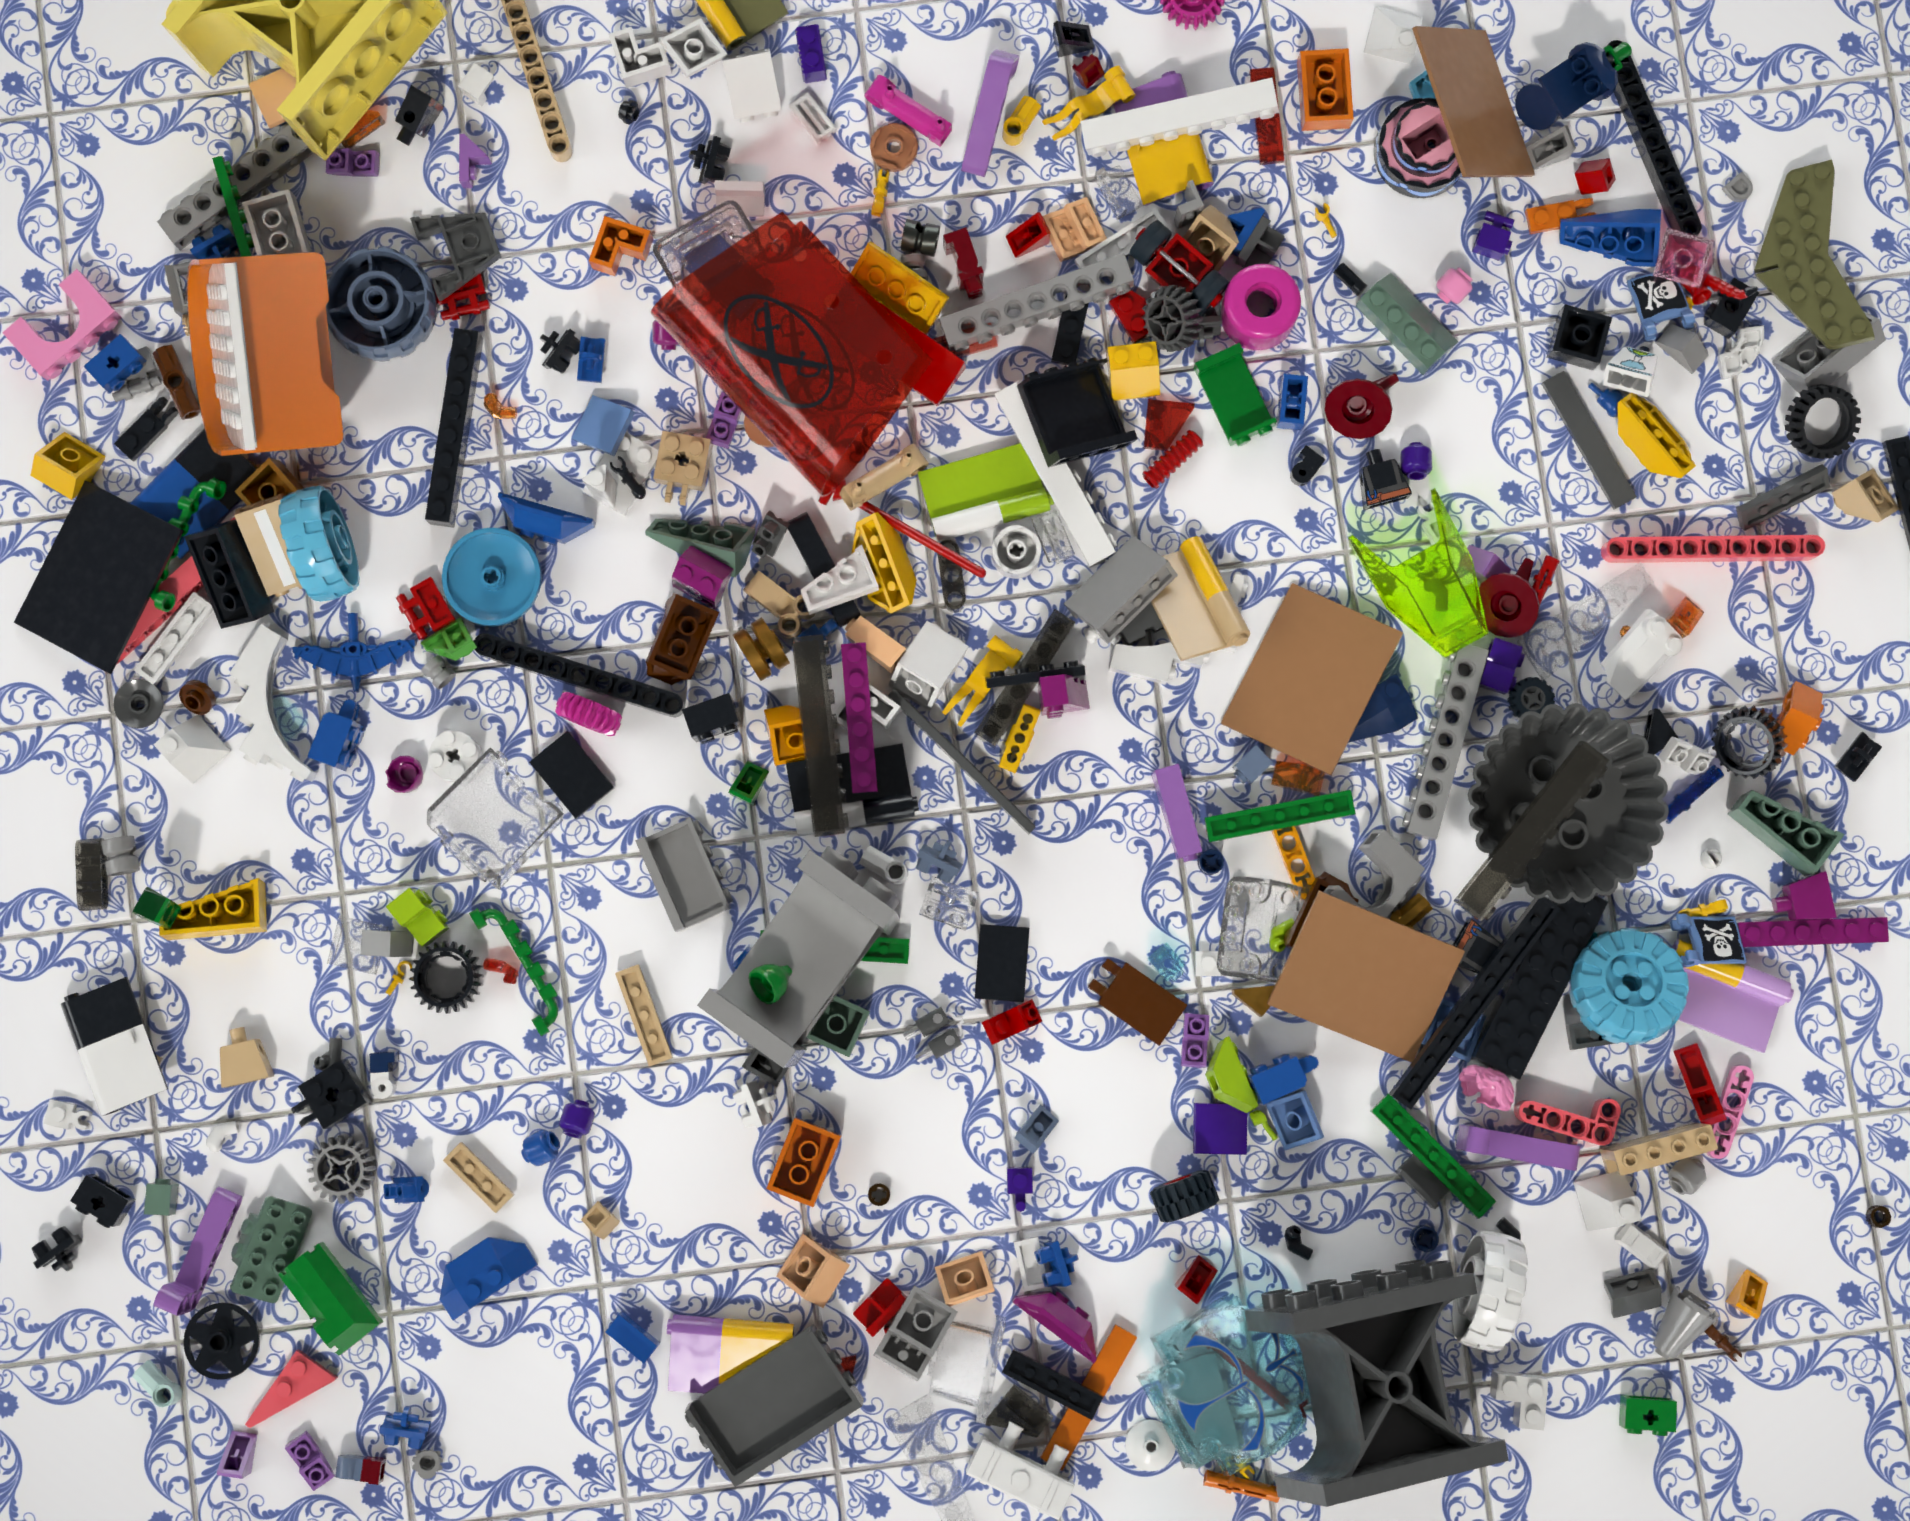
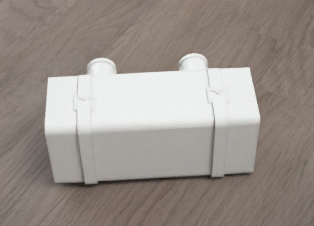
M1009 1421L1000 1442H995L982 1435L966 1467V1474L979 1480L984 1485L987 1484L1037 1509L1042 1514H1047L1059 1520L1075 1487L1073 1480L1061 1475L1059 1472L1069 1451L1055 1444L1046 1465H1041L1015 1452L1014 1447L1024 1429L1021 1426Z

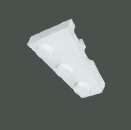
M861 544L855 549L854 553L846 559H841L834 568L827 573H822L800 591L808 613L811 615L879 591V586Z

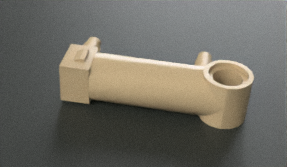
M911 444L892 459L851 483L849 482L842 488L839 495L850 511L905 478L917 475V472L923 471L929 463L916 444Z

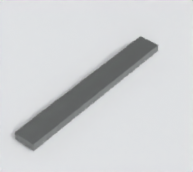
M893 689L888 694V698L901 706V711L1028 835L1035 829V825L896 689Z

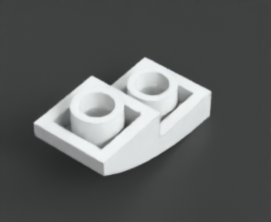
M1675 737L1670 738L1658 756L1662 761L1679 766L1685 772L1701 776L1707 770L1714 758L1711 753Z

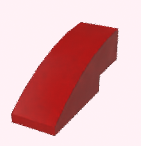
M1698 1043L1673 1051L1700 1123L1712 1125L1727 1120Z

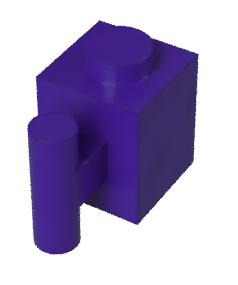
M1487 210L1484 220L1492 222V225L1482 224L1472 252L1499 261L1504 254L1508 255L1513 242L1509 240L1511 232L1502 229V226L1511 229L1515 220Z
M1006 1167L1007 1193L1015 1194V1207L1017 1211L1022 1212L1026 1208L1025 1194H1033L1032 1167Z

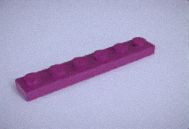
M866 642L841 644L852 792H877Z
M1887 917L1737 923L1743 947L1889 942Z

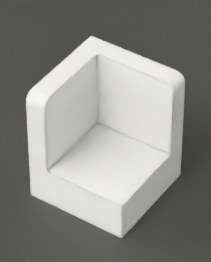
M474 63L458 87L464 96L482 107L487 100L484 92L494 80V76Z

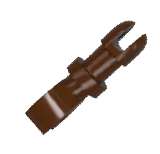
M1713 1324L1704 1331L1715 1341L1714 1345L1718 1349L1722 1348L1732 1361L1738 1362L1733 1356L1734 1353H1737L1742 1358L1741 1351L1736 1346H1733L1729 1342V1337L1726 1334L1722 1335Z

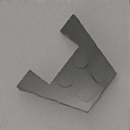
M486 213L455 214L454 217L443 218L440 215L431 216V218L420 219L419 216L410 218L418 241L442 233L455 270L431 278L439 301L447 298L502 258Z

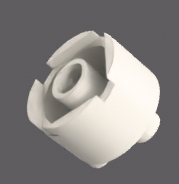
M1012 525L1001 530L996 536L992 545V561L995 568L1004 577L1013 579L1024 578L1030 575L1039 564L1041 543L1033 531L1021 525ZM1017 547L1018 551H1022L1019 557L1011 554L1013 548Z
M445 731L437 736L428 752V763L432 770L441 778L454 783L464 782L475 777L481 769L483 762L482 752L478 743L470 736L459 731ZM453 753L460 756L458 761L451 758Z

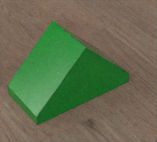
M747 761L728 793L754 806L769 771Z

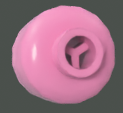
M1458 267L1456 270L1450 268L1436 283V287L1440 291L1437 296L1446 304L1450 301L1459 304L1472 291L1471 282L1473 280L1461 268Z

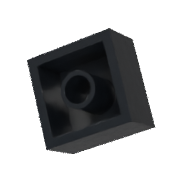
M1565 304L1558 312L1546 358L1594 370L1601 362L1612 317Z
M729 693L682 709L691 738L696 743L706 744L715 740L714 736L720 734L729 736L739 732L738 728L743 727L734 700Z

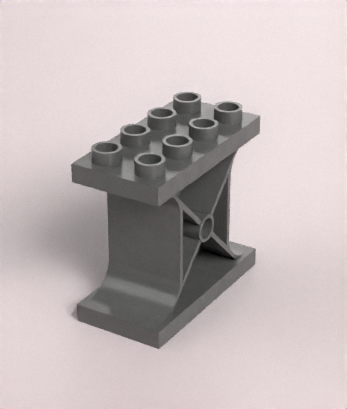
M1412 1260L1395 1264L1396 1271L1382 1273L1381 1269H1373L1352 1273V1281L1337 1283V1279H1326L1306 1284L1307 1291L1292 1293V1289H1280L1261 1294L1263 1306L1244 1310L1248 1331L1289 1334L1298 1342L1303 1356L1316 1428V1447L1311 1458L1303 1467L1296 1471L1274 1476L1278 1497L1329 1507L1509 1461L1504 1439L1459 1433L1452 1423L1436 1340V1323L1441 1311L1448 1303L1457 1298L1477 1294L1474 1273L1453 1272L1450 1260L1426 1264L1425 1260Z

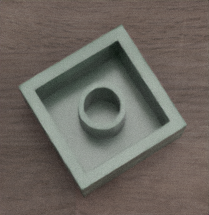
M835 996L806 1038L850 1057L870 1011Z

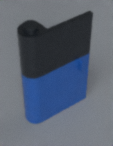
M204 428L130 503L169 522L172 518L179 519L182 510L178 508V501L181 496L189 497L196 485L201 482H208L212 478L224 481L226 483V492L221 499L216 500L208 497L206 492L201 494L198 500L199 508L196 513L191 515L188 522L189 530L185 535L187 536L214 526L241 499L234 491L257 469L242 454L221 456L213 452L208 443ZM184 536L181 537L178 544L179 552L177 556L180 559L190 551Z

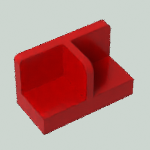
M886 1278L853 1312V1315L866 1327V1331L874 1337L900 1310L907 1296L889 1278Z

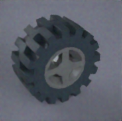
M1527 677L1518 681L1513 691H1509V697L1507 698V702L1510 705L1508 706L1509 710H1512L1513 715L1518 718L1528 711H1535L1540 714L1545 706L1555 704V694L1551 691L1553 689L1551 685L1548 686L1546 684L1547 681L1540 680L1539 677Z

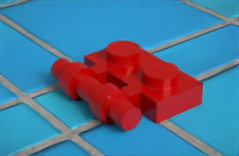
M481 273L442 301H439L436 294L439 305L448 303L449 309L440 311L443 321L448 319L458 320L460 316L472 313L478 315L481 314V311L490 309L488 299L478 301L477 298L478 295L486 293ZM469 298L470 304L457 307L456 301Z
M432 577L409 588L414 596L410 600L407 599L404 593L396 597L400 605L398 608L401 614H405L410 623V630L412 633H416L419 640H423L428 636L424 629L425 626L430 625L432 630L436 632L456 620ZM418 605L424 614V617L418 619L413 610Z

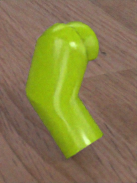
M1292 918L1272 928L1269 945L1272 950L1276 952L1285 950L1284 936L1286 931L1295 922Z

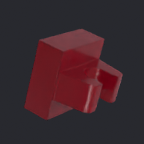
M1093 54L1089 57L1083 56L1082 63L1078 66L1076 64L1072 66L1081 85L1086 89L1091 87L1105 74L1099 59Z

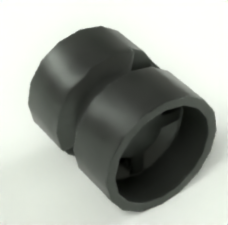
M906 219L901 250L912 253L919 250L921 254L934 257L940 226L929 223L922 226L920 221Z

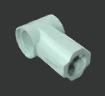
M147 1360L132 1376L152 1396V1401L158 1407L163 1408L174 1405L182 1398L180 1385L171 1382L151 1360ZM165 1388L171 1392V1399L169 1401L165 1400L163 1396Z

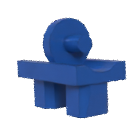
M220 224L213 228V237L206 240L203 236H198L193 239V248L190 251L196 259L224 258L238 248L235 236L229 228L226 229Z
M581 336L577 381L602 383L606 342L604 338Z
M423 1176L393 1178V1183L384 1184L383 1186L384 1198L394 1199V1203L425 1202L424 1198L429 1192V1184Z
M1059 1241L1044 1242V1247L1034 1252L1038 1264L1050 1263L1052 1271L1042 1274L1044 1286L1067 1287L1072 1285L1068 1273L1075 1271L1072 1262L1079 1260L1078 1255H1070L1068 1247L1060 1248Z
M405 1406L403 1413L394 1412L393 1416H385L384 1422L380 1426L379 1434H384L385 1445H398L400 1437L408 1438V1447L421 1449L430 1430L431 1421L419 1420V1415L411 1414V1406Z

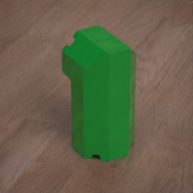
M321 1242L314 1246L315 1249L311 1253L306 1251L284 1269L285 1271L280 1272L278 1275L309 1315L310 1320L316 1319V1322L312 1324L313 1328L326 1346L330 1349L336 1346L338 1350L335 1353L340 1356L384 1321L325 1243Z

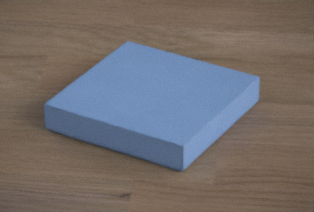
M592 395L572 439L578 443L615 456L635 412L632 409Z

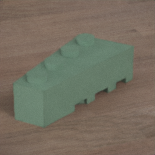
M1751 790L1741 795L1727 814L1805 877L1816 873L1845 835L1825 827L1826 825L1818 821L1814 822L1795 810L1791 811L1781 806L1782 804L1756 791Z

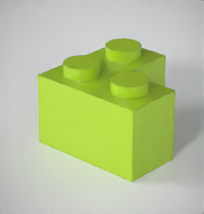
M408 888L386 906L401 926L406 927L422 947L430 945L450 929L446 925L448 919L440 910H434L431 906L433 900L424 890Z

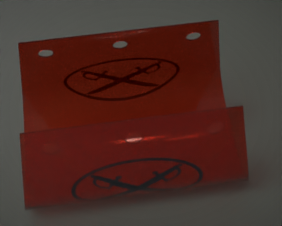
M783 212L689 274L670 289L651 310V315L822 497L830 494L861 461L932 362V359L813 232L802 221L795 225Z

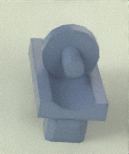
M947 840L944 846L937 842L934 843L932 848L923 844L917 854L919 858L916 869L928 874L933 864L941 868L937 879L944 884H948L954 876L958 875L963 864L955 860L957 852L949 849L952 842Z

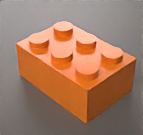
M1349 48L1300 51L1297 59L1301 131L1350 129L1354 116Z
M795 1117L766 1189L814 1207L842 1135Z

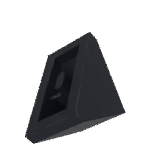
M1062 21L1053 23L1052 36L1058 58L1094 48L1089 25Z
M1654 708L1648 711L1643 737L1648 742L1649 749L1647 753L1655 755L1664 749L1671 737L1678 738L1660 709Z

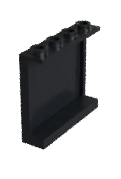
M1096 357L1090 358L1080 365L1077 362L1065 365L1063 369L1052 367L1045 370L1042 374L1034 371L1025 375V380L1017 385L1048 468L1123 449L1138 440L1135 430L1125 432L1100 368L1108 362L1107 358L1097 360Z

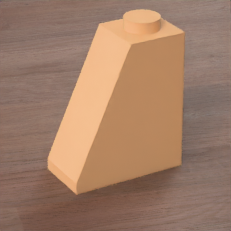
M861 615L857 620L853 618L845 627L847 631L845 637L850 642H866L867 655L892 674L895 671L899 660L906 652L904 646Z

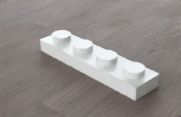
M1154 208L1076 258L1074 262L1080 269L1123 253L1126 257L1130 255L1129 252L1136 241L1135 238L1143 228L1146 229L1156 220H1159L1168 229L1169 227L1157 208Z
M193 592L134 671L156 686L213 612L211 603Z

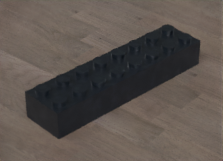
M1596 895L1588 902H1578L1573 897L1565 903L1553 902L1561 909L1507 980L1477 1040L1471 1058L1492 1069L1501 1071L1513 1080L1521 1079L1571 978L1574 963L1581 951L1586 948L1608 904V901Z

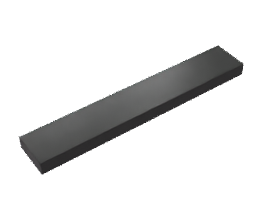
M1565 371L1542 382L1541 385L1613 510L1635 499L1637 496Z

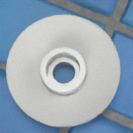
M1152 1419L1140 1421L1129 1430L1126 1436L1125 1449L1127 1456L1139 1469L1145 1471L1160 1470L1169 1464L1175 1453L1176 1443L1173 1433L1160 1421ZM1149 1442H1153L1156 1445L1153 1451L1146 1449Z

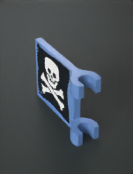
M1675 267L1627 280L1626 283L1639 316L1646 342L1656 339V323L1676 317L1681 318L1684 329L1690 330L1694 328L1695 317L1688 306Z
M1682 913L1676 915V920L1670 921L1672 931L1688 929L1693 950H1686V956H1680L1683 961V967L1699 964H1745L1747 962L1735 917H1690Z

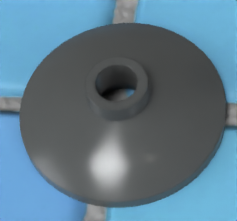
M142 679L131 680L123 684L117 691L113 703L117 718L124 725L137 729L145 728L155 723L160 717L164 705L163 696L157 686ZM140 701L145 702V706L143 709L138 708V703Z

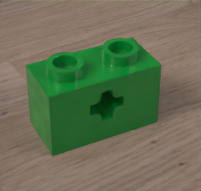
M1620 1395L1619 1426L1627 1429V1433L1642 1434V1430L1652 1431L1653 1435L1668 1436V1432H1676L1677 1401L1663 1397ZM1649 1412L1652 1413V1417H1648L1647 1420L1643 1418V1415H1647Z

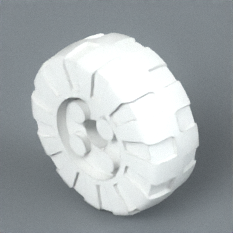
M1479 1231L1471 1238L1462 1258L1459 1273H1474L1477 1294L1453 1300L1452 1331L1457 1342L1472 1348L1496 1352L1504 1349L1505 1344L1510 1342L1514 1334L1515 1324L1519 1321L1521 1315L1522 1298L1525 1296L1528 1258L1526 1247L1521 1240L1491 1231Z

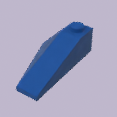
M1633 209L1561 219L1560 244L1585 252L1593 251L1603 254V257L1608 259H1619L1625 261V264L1630 266L1658 267L1661 209Z

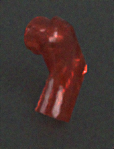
M492 958L484 960V970L505 974L503 978L504 983L515 984L517 982V976H519L517 969L503 960Z

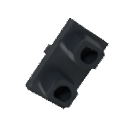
M713 136V140L708 141L705 153L706 146L703 144L698 145L697 151L691 150L688 157L694 160L693 168L700 169L701 163H703L698 179L699 183L706 184L708 181L715 182V180L723 181L725 169L714 166L716 159L726 162L731 148L720 143V137Z
M566 330L557 343L555 341L559 334L556 331H553L549 337L544 334L541 335L540 340L544 342V345L540 351L546 354L552 348V351L542 364L543 367L546 369L552 368L561 374L566 371L570 362L561 357V353L564 349H567L573 355H576L580 350V340L574 336L576 333L573 330Z
M1860 732L1835 764L1834 768L1852 782H1856L1881 750L1882 746L1871 740L1864 732Z
M63 1226L51 1234L58 1244L56 1247L51 1249L47 1241L42 1240L31 1248L37 1259L33 1262L37 1269L42 1266L46 1267L54 1260H57V1262L51 1265L54 1271L61 1267L65 1271H69L73 1268L71 1260L77 1257L73 1250L67 1255L65 1253L83 1240L79 1234L73 1235Z

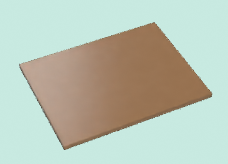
M1413 27L1412 30L1462 176H1534L1535 172L1486 30Z
M1292 583L1221 724L1332 776L1403 636V632Z
M1319 890L1267 1004L1413 1062L1465 951Z

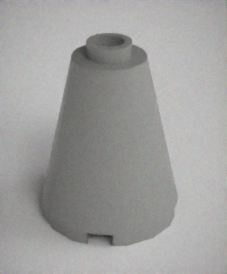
M1676 1286L1672 1291L1653 1342L1655 1347H1657L1655 1352L1665 1359L1669 1357L1676 1358L1717 1321L1720 1315L1716 1310L1713 1314L1707 1309L1710 1305L1686 1289L1681 1293L1680 1287Z

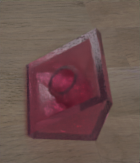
M1666 228L1653 276L1701 288L1714 263L1715 240Z

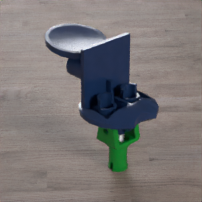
M1588 42L1576 45L1569 52L1567 60L1538 78L1540 83L1533 82L1527 84L1517 93L1515 107L1519 118L1531 129L1541 131L1550 128L1557 121L1559 115L1563 120L1591 100L1600 101L1607 99L1616 90L1618 83L1617 71L1622 68L1621 61L1631 55V46L1627 42H1622L1615 48L1608 45L1603 49L1596 44Z

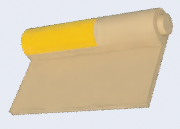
M1200 536L1188 538L1180 545L1179 551L1163 555L1162 557L1169 561L1178 576L1151 603L1180 661L1234 645L1241 646L1245 644L1250 636V631L1203 539Z

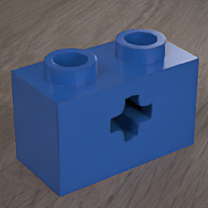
M119 334L83 367L105 390L111 393L120 389L131 374L138 373L147 360L123 335Z
M1283 375L1280 381L1276 428L1302 429L1305 419L1308 376Z

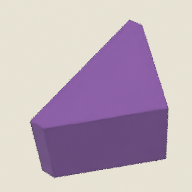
M1471 545L1467 547L1456 567L1481 582L1491 575L1511 572V569L1495 553Z
M239 1431L231 1432L217 1469V1475L243 1479L251 1474L257 1434Z

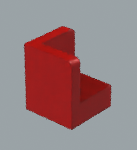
M1610 158L1582 162L1575 172L1577 184L1582 195L1607 192L1616 180Z

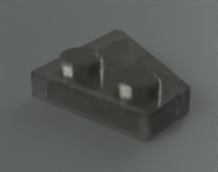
M1013 1384L984 1419L983 1423L986 1426L994 1425L1007 1429L1010 1421L1024 1428L1022 1433L1037 1438L1053 1419V1415Z

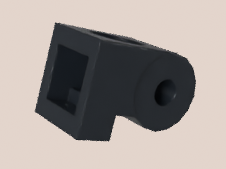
M1305 445L1298 456L1303 461L1297 463L1290 473L1291 481L1297 486L1307 485L1326 460L1307 445Z

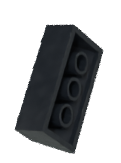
M236 519L184 536L221 629L252 622L274 612L270 598L266 593Z

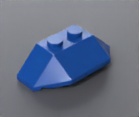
M502 492L498 493L502 506L517 531H520V536L529 539L538 536L543 538V542L557 546V542L566 544L595 528L596 522L593 518Z
M487 1237L445 1265L439 1300L454 1321L537 1266L538 1263L525 1243Z

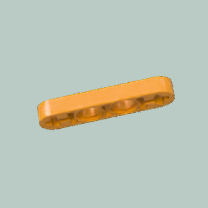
M1290 827L1291 831L1284 832L1280 836H1278L1277 831L1282 829L1273 830V837L1295 894L1301 900H1305L1307 894L1300 892L1303 883L1301 880L1296 882L1295 877H1301L1308 873L1309 878H1304L1307 885H1312L1315 877L1296 827ZM1285 836L1294 838L1296 844L1293 849L1287 850L1282 846V839ZM1294 859L1303 861L1304 870L1301 873L1292 871L1291 862Z

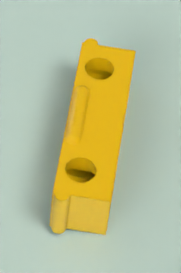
M1025 703L1023 704L1017 722L1012 725L1005 742L1006 749L998 767L1013 773L1017 772L1023 754L1027 752L1035 732L1033 730L1040 715V709ZM1023 716H1032L1033 721L1027 724L1028 730H1021L1020 726L1024 724ZM1023 735L1025 741L1017 743L1014 739L1015 736ZM1017 747L1019 749V752L1015 754L1017 760L1013 763L1008 762L1007 756L1012 754L1011 749Z

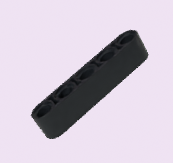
M807 512L787 521L790 524L788 531L814 579L835 567ZM854 600L829 608L840 628L847 625L853 618L858 619L861 615Z

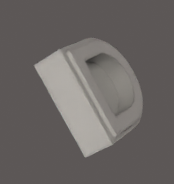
M1741 172L1726 184L1722 190L1732 201L1743 202L1752 194L1753 185L1745 174Z

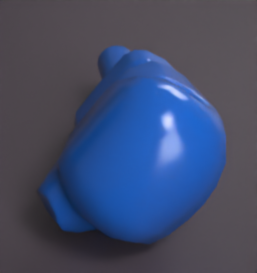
M1591 383L1588 388L1599 396L1596 402L1607 411L1610 417H1618L1617 403L1626 395L1616 389L1611 391L1609 388L1603 392L1595 384Z

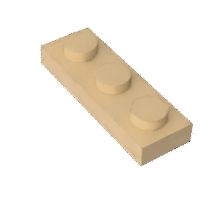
M460 1142L443 1159L495 1213L515 1195L463 1142Z

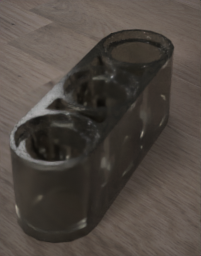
M946 539L940 542V544L946 547L953 548L960 555L959 547L955 541ZM937 553L945 608L951 613L961 612L966 604L962 567ZM948 571H954L959 577L956 581L949 582L944 576ZM951 595H958L962 602L957 606H952L948 603V598Z
M104 838L78 839L75 843L77 906L80 911L105 910L108 907V876L105 867L107 856L103 855L101 844Z

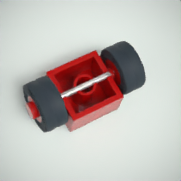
M1159 220L1154 221L1146 229L1143 228L1135 238L1136 241L1130 249V255L1143 266L1149 264L1145 269V273L1160 287L1177 285L1178 287H1185L1186 292H1193L1192 299L1198 300L1196 306L1202 309L1199 315H1203L1211 307H1216L1224 297L1222 294L1226 290L1229 281L1221 276L1218 271L1214 270V264L1178 233L1169 241L1172 236L1171 230L1165 227Z

